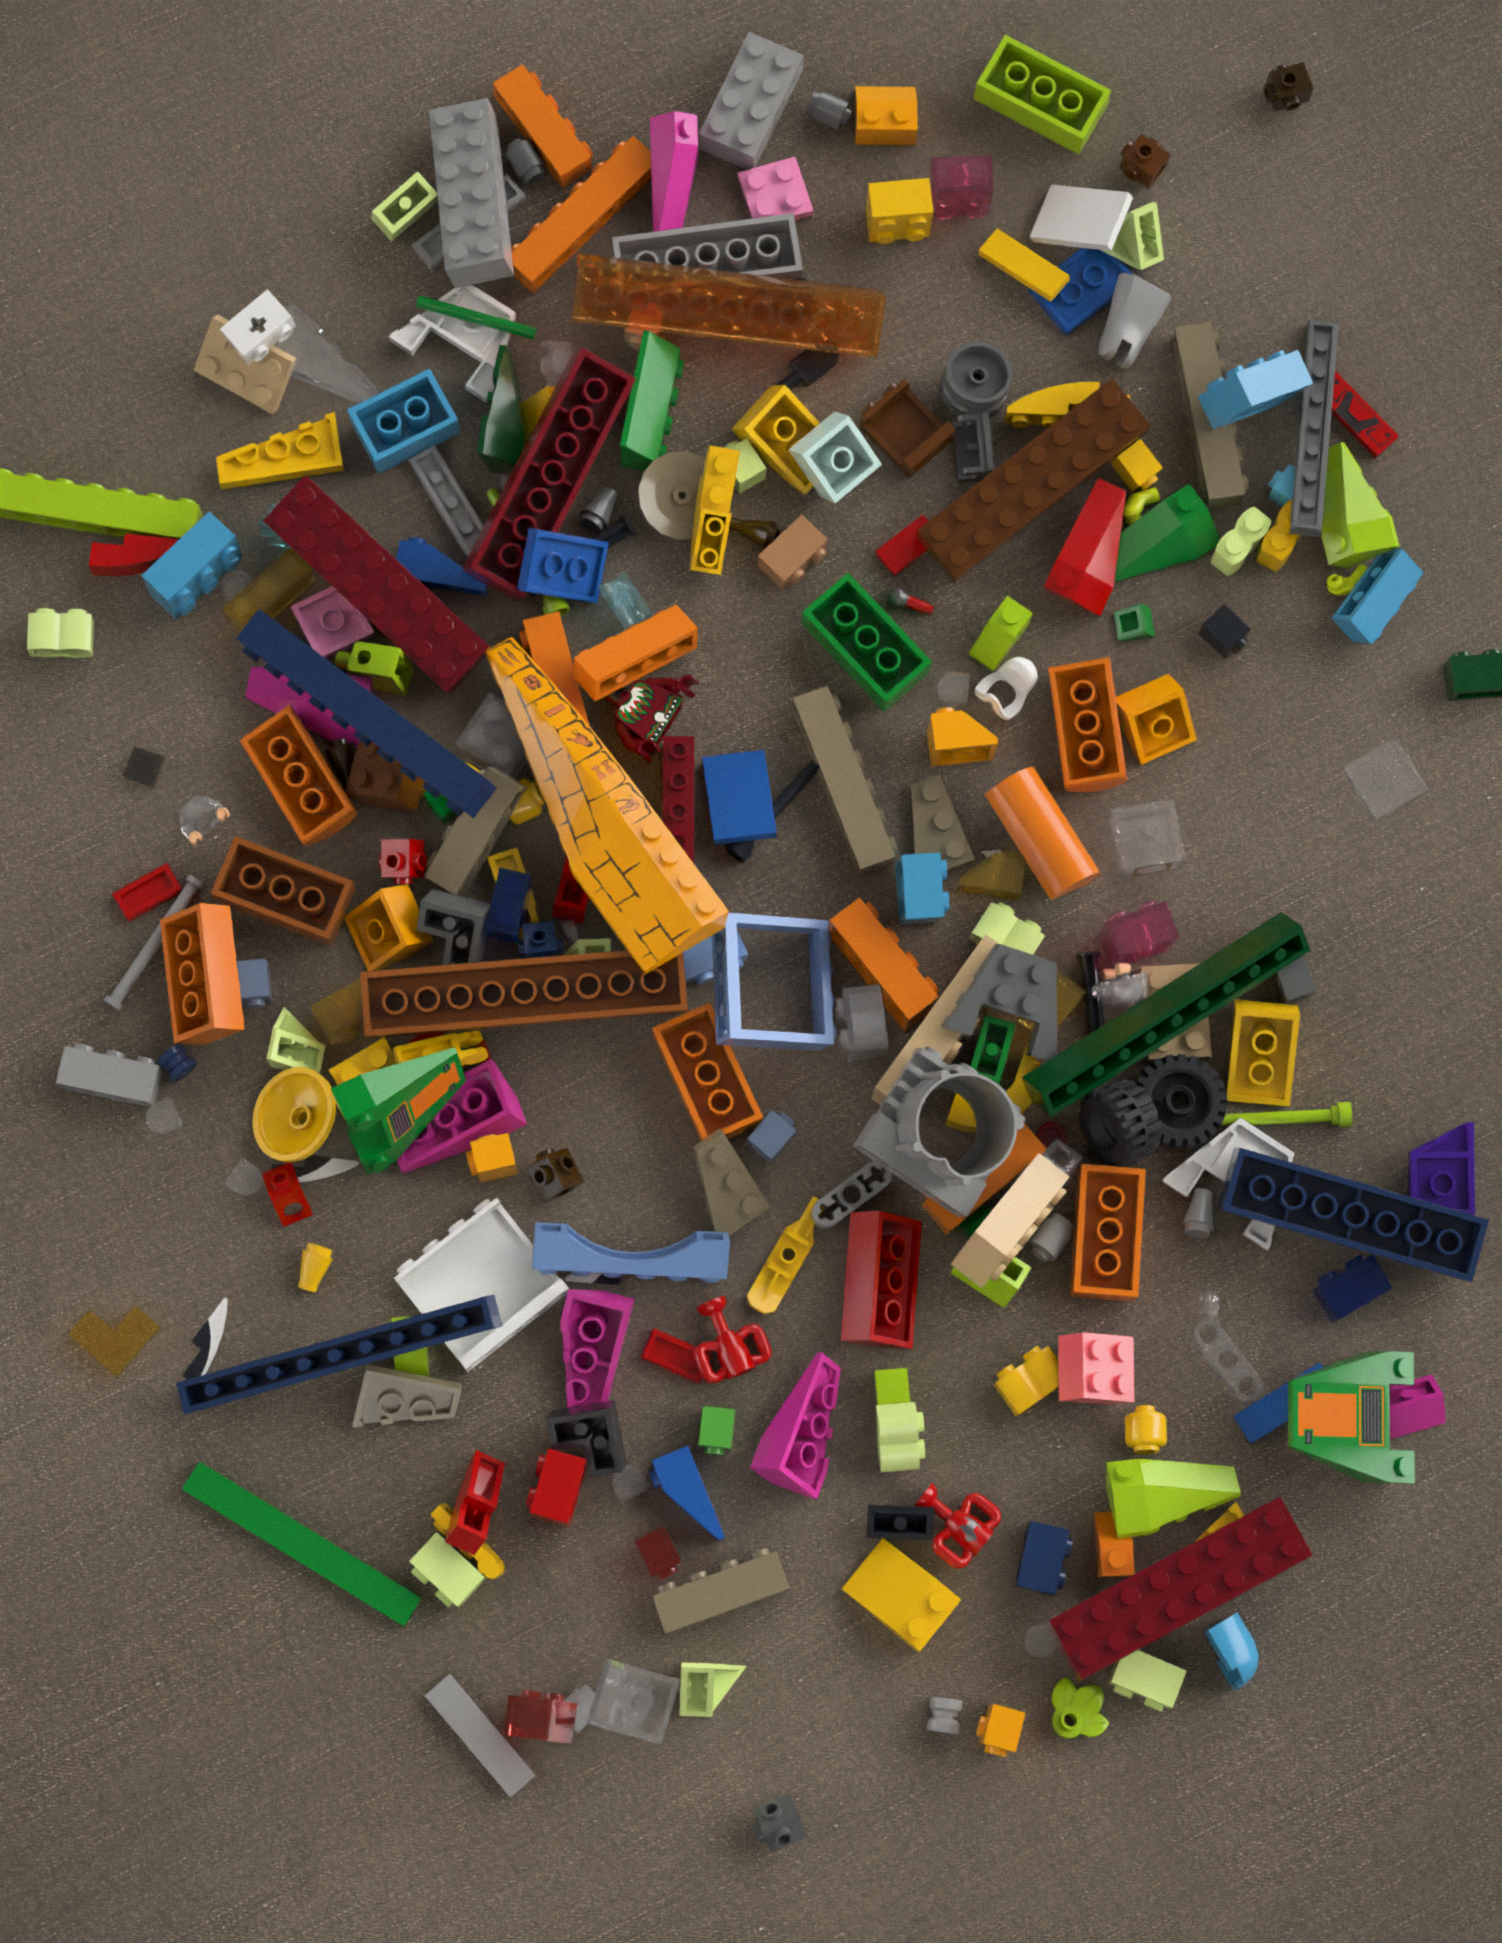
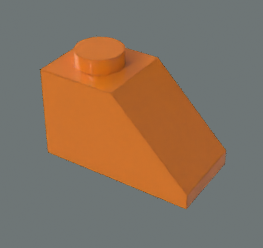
M1094 1512L1097 1577L1121 1578L1134 1575L1132 1537L1117 1539L1112 1512Z

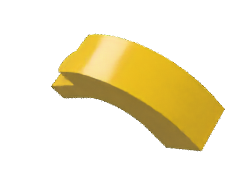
M1028 1048L1023 1053L1012 1086L1006 1091L1012 1103L1021 1108V1115L1026 1112L1032 1103L1022 1077L1041 1064L1035 1061L1036 1058L1026 1055ZM956 1093L945 1126L964 1132L976 1133L974 1113L966 1100Z

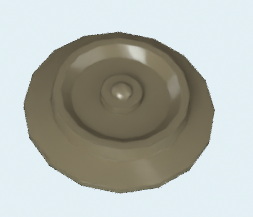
M688 451L669 452L655 459L643 472L638 487L639 507L647 523L661 535L675 540L692 539L700 475H703L705 465L704 457Z

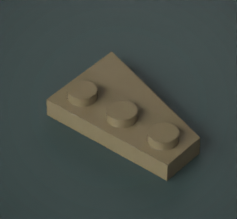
M940 774L912 784L910 786L914 854L940 853L941 860H946L947 872L973 863L975 858Z
M718 1129L693 1147L700 1181L703 1184L707 1200V1211L713 1226L712 1232H728L730 1236L770 1208L723 1131Z
M366 1364L352 1420V1428L363 1427L365 1423L381 1422V1425L393 1424V1421L413 1419L415 1422L455 1418L462 1391V1383Z

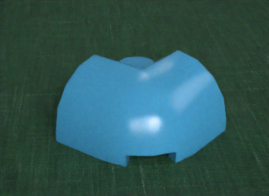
M1235 1612L1203 1631L1219 1657L1216 1663L1232 1690L1240 1689L1253 1678L1258 1668L1259 1652L1253 1637L1238 1612Z

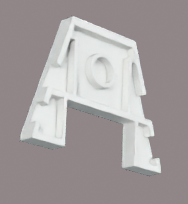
M473 285L454 288L438 299L442 302L515 322L516 312ZM429 310L421 315L417 314L405 327L391 333L389 336L390 342L412 356L429 332L432 331L481 362L466 383L465 388L486 403L488 391L492 392L495 390L493 370L499 345L508 346L511 336L507 332Z
M1239 1118L1162 1179V1182L1184 1197H1187L1204 1170L1225 1182L1234 1148L1240 1147L1288 1162L1293 1161L1294 1152L1244 1119ZM1251 1220L1242 1235L1264 1250H1268L1271 1246L1275 1226Z

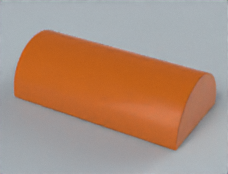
M1110 657L1049 667L1048 672L1064 788L1070 792H1095L1124 784L1127 781V773Z
M288 705L239 740L303 845H311L327 839L347 826L356 817L357 810L293 706Z
M1028 767L1016 772L984 794L1050 900L1092 883L1101 874L1034 767Z

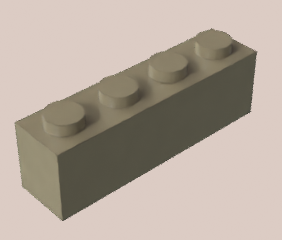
M487 767L486 770H481L479 774L497 788L474 819L463 812L461 816H458L454 825L450 824L442 836L444 842L438 852L435 851L427 861L426 867L428 870L424 876L454 895L465 896L527 789L525 785L494 767Z
M768 1548L749 1554L751 1560L742 1564H738L737 1559L718 1565L720 1571L707 1575L706 1570L688 1576L689 1583L678 1587L675 1581L657 1587L658 1594L653 1595L652 1598L665 1635L788 1591L790 1588L777 1551L769 1553Z

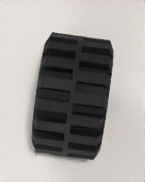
M1127 1079L1116 1080L1089 1092L1083 1097V1101L1080 1102L1079 1108L1081 1112H1079V1120L1081 1121V1131L1085 1136L1084 1139L1091 1147V1151L1098 1155L1103 1163L1107 1162L1109 1166L1122 1167L1154 1152V1149L1159 1146L1158 1140L1161 1139L1162 1133L1160 1131L1161 1122L1158 1119V1111L1154 1107L1150 1096H1147L1145 1090L1141 1086L1138 1087L1136 1082L1132 1080L1127 1081Z

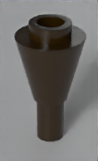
M731 517L729 529L740 532L742 536L764 550L780 535V529L777 528L776 521H743Z
M347 738L330 742V748L324 750L337 775L342 779L344 790H346L355 757V743H348Z

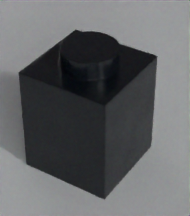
M1223 604L1202 625L1198 634L1226 659L1232 652L1238 655L1247 646L1249 641L1246 638L1251 629Z

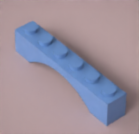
M535 1222L532 1269H538L543 1274L571 1271L573 1275L587 1276L590 1275V1272L603 1273L604 1276L612 1278L622 1277L623 1274H633L640 1279L668 1276L670 1280L684 1281L687 1280V1277L700 1278L703 1282L715 1283L719 1279H727L730 1240L728 1232L695 1231L685 1239L664 1248L642 1252H627L595 1244L578 1234L568 1224Z

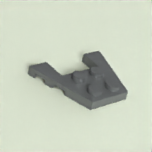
M995 944L973 976V982L965 994H961L956 1002L957 1006L950 1016H946L941 1027L972 1036L980 1006H987L1034 1022L1035 1025L1026 1055L1048 1061L1057 1055V963L1002 944Z

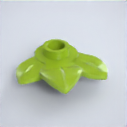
M1067 1677L1059 1680L1052 1691L1051 1702L1055 1709L1052 1716V1727L1060 1737L1072 1739L1081 1734L1092 1738L1106 1730L1109 1722L1103 1715L1098 1713L1104 1701L1102 1688L1097 1685H1087L1077 1690ZM1065 1716H1070L1073 1719V1726H1068L1065 1723Z

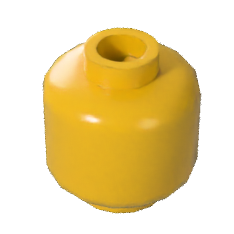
M525 778L518 780L527 789L509 818L516 825L539 816L542 813V805L546 804L535 781L531 783Z
M1151 1405L1136 1406L1135 1412L1126 1415L1124 1420L1126 1445L1134 1449V1453L1139 1455L1159 1453V1448L1167 1443L1166 1416L1155 1411V1407Z

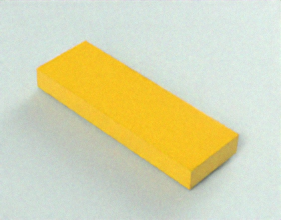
M998 228L978 249L979 256L1050 302L1070 281L1069 274Z

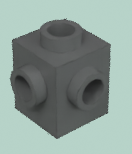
M789 1793L752 1809L757 1820L756 1823L752 1824L759 1843L766 1841L771 1853L808 1837Z

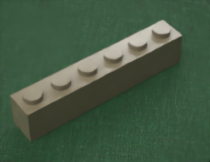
M1211 322L1175 327L1171 341L1203 503L1208 509L1241 505L1245 494L1248 493L1249 487L1246 475L1241 474L1240 465L1243 463L1241 447L1235 444L1234 436L1237 435L1236 422L1213 430L1198 399L1199 395L1208 390L1207 384L1218 378H1225L1226 375L1224 362L1218 359L1217 350L1220 349L1218 332H1213Z
M825 686L793 697L792 711L810 757L819 766L817 770L818 777L857 876L859 877L893 865L898 848L893 836H887L883 826L887 822L882 808H876L872 797L875 796L873 784L869 778L865 779L861 768H864L862 756L859 750H853L850 740L853 739L848 722H842L839 715L842 709L837 694H831L829 687Z

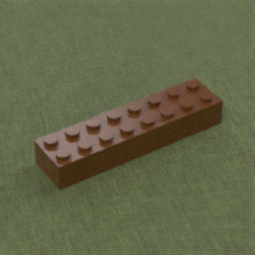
M1111 378L919 528L916 537L925 546L928 553L951 582L955 584L1147 434L1151 425L1116 381Z

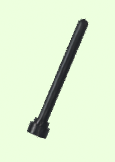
M813 759L772 803L775 819L817 773L819 766L815 764ZM756 840L728 843L725 849L735 860L744 864L752 855L751 850L754 848L753 843Z

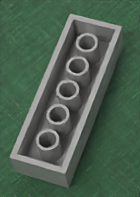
M488 98L429 110L444 266L448 277L454 287L457 288L514 276L498 121L495 111Z
M794 213L612 237V253L621 309L632 307L635 298L660 304L770 289L771 279H776V281L801 279L803 275Z

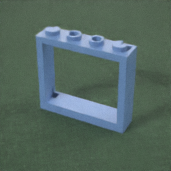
M728 913L725 928L712 935L716 1045L821 1051L834 1045L836 1027L833 1024L832 1014L834 1007V995L831 992L833 966L829 955L831 934L828 931V920ZM737 928L808 934L813 1034L746 1030L741 1028Z

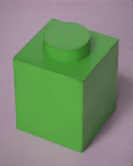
M703 1406L698 1448H705L704 1454L724 1456V1450L731 1451L735 1409Z

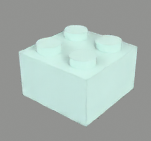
M833 412L788 450L820 497L833 503L838 502L882 465L851 418L839 412Z

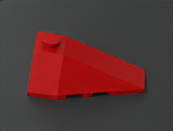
M1100 478L1097 479L1044 585L1045 591L1097 616H1101L1114 589L1126 497L1125 490Z

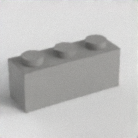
M75 1043L74 1048L64 1047L56 1084L61 1089L151 1108L155 1107L163 1074L160 1066L156 1065V1060L138 1056L137 1061L125 1059L124 1053L113 1050H106L105 1054L93 1052V1047Z

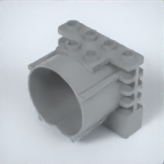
M928 1046L925 1049L915 1048L911 1059L901 1070V1075L891 1086V1091L881 1102V1107L877 1113L872 1114L853 1147L955 1216L967 1217L987 1185L985 1181L990 1173H993L1009 1156L1016 1140L1017 1130L1024 1127L1026 1118L1020 1114L1021 1108L1012 1103L1003 1088L990 1078L978 1074L971 1066L965 1063H961V1065H948L941 1060L943 1056L933 1048ZM933 1089H946L960 1095L970 1105L976 1120V1136L971 1149L962 1159L950 1165L947 1158L932 1156L931 1152L924 1148L920 1141L919 1115L925 1099Z

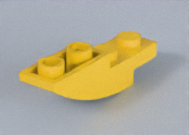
M1100 382L1068 383L1031 393L1007 406L1004 423L1011 424L1017 428H1025L1029 425H1042L1043 428L1047 429L1099 389Z
M711 445L707 447L703 475H700L695 505L690 570L721 575L732 515L729 512L740 456L739 450Z

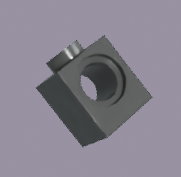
M1304 955L1271 976L1282 1004H1292L1310 998L1317 991Z

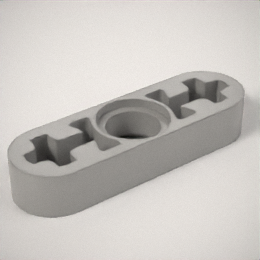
M875 1161L868 1163L814 1204L811 1209L813 1223L822 1229L833 1227L847 1217L850 1212L855 1211L885 1189L892 1179V1173ZM873 1168L876 1172L882 1170L884 1173L881 1178L883 1183L880 1184L877 1180L872 1182L867 1187L871 1193L867 1194L865 1186L857 1178L861 1177L862 1182H864L872 1175L870 1169ZM847 1186L856 1187L860 1192L859 1201L856 1203L846 1202L842 1195L843 1189ZM835 1195L838 1204L846 1211L842 1213L841 1208L838 1207L831 1214L833 1220L829 1221L827 1218L821 1220L818 1216L821 1212L820 1206H823L825 1209L832 1206L836 1201L831 1197Z

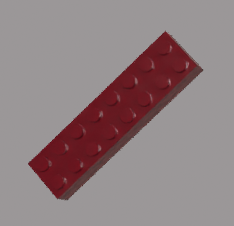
M583 347L572 353L462 568L463 572L514 600L523 599L526 596L527 592L517 590L528 529L534 528L558 533L636 378Z
M304 475L263 520L267 526L398 648H401L446 693L451 695L486 657V651L492 648L308 476Z
M1278 1497L1050 1619L1047 1622V1626L1079 1683L1312 1557L1313 1554L1282 1498Z

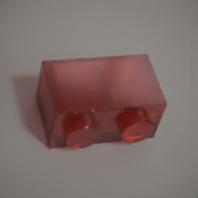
M523 1690L522 1696L508 1695L503 1735L572 1744L577 1703L564 1702L565 1695L545 1692L544 1699H542V1692Z

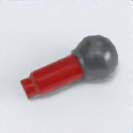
M903 587L892 588L887 596L889 604L894 608L907 607L930 615L934 609V606L930 605L929 602L910 596Z

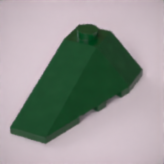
M499 345L493 370L495 391H488L489 415L482 416L477 454L492 473L511 474L530 436L513 355L506 345Z

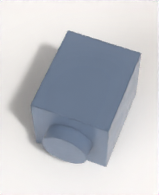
M266 958L237 961L242 1005H245L247 1009H258L265 1007V1003L272 1002L269 964Z
M772 1110L747 1138L746 1144L771 1164L796 1136L797 1130L793 1128L795 1123L785 1113L780 1112L777 1114Z

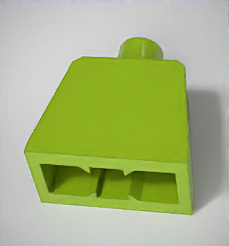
M357 641L352 652L339 650L335 660V666L339 669L347 670L350 675L372 678L374 689L406 697L414 667L401 648Z

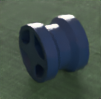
M183 1044L174 1045L162 1054L156 1062L161 1069H166L168 1078L172 1083H176L186 1077L197 1066L195 1059L186 1055V1048Z

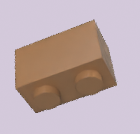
M801 514L758 555L757 566L784 591L790 584L793 587L796 586L806 575L804 571L811 564L816 566L825 558L828 553L826 551L828 539Z

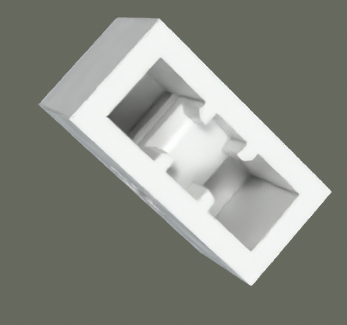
M267 289L221 327L220 330L229 344L250 365L253 361L258 362L268 354L269 348L277 341L282 342L292 334L293 328L296 325L292 316ZM260 326L262 329L265 328V331L260 333L258 330L255 331V329Z

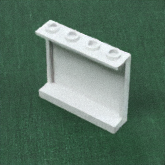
M495 1198L492 1202L486 1199L473 1210L475 1212L474 1216L466 1222L464 1219H460L448 1229L450 1234L442 1241L435 1239L422 1250L424 1255L415 1262L409 1259L396 1270L399 1274L394 1277L421 1314L484 1296L495 1295L502 1327L444 1342L467 1373L567 1295L569 1290L564 1281L556 1274H543L538 1269H532L533 1244L503 1208L498 1198Z

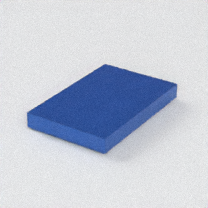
M1081 248L1057 266L1069 274L1070 281L1051 302L1028 288V292L1063 334L1068 336L1111 303L1116 281L1120 273H1132L1122 261L1101 250Z
M529 528L517 590L597 604L609 542Z
M758 750L702 757L714 845L777 838L765 751Z

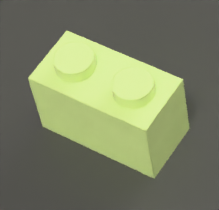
M417 171L372 211L371 220L392 242L437 203V192Z
M437 1532L409 1561L415 1566L411 1573L424 1585L428 1581L432 1582L439 1589L435 1595L448 1608L453 1603L460 1608L486 1579L450 1544L446 1543L445 1539Z
M1138 1650L1115 1663L1107 1683L1115 1686L1113 1692L1129 1699L1132 1698L1133 1694L1145 1699V1706L1162 1712L1164 1707L1168 1709L1173 1708L1187 1671Z

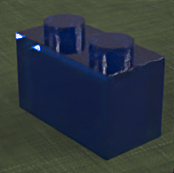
M499 868L485 928L487 937L518 944L532 886L531 874Z
M1360 1254L1345 1263L1347 1270L1336 1275L1335 1271L1332 1270L1317 1279L1320 1285L1312 1291L1332 1324L1393 1288L1373 1255L1364 1259Z

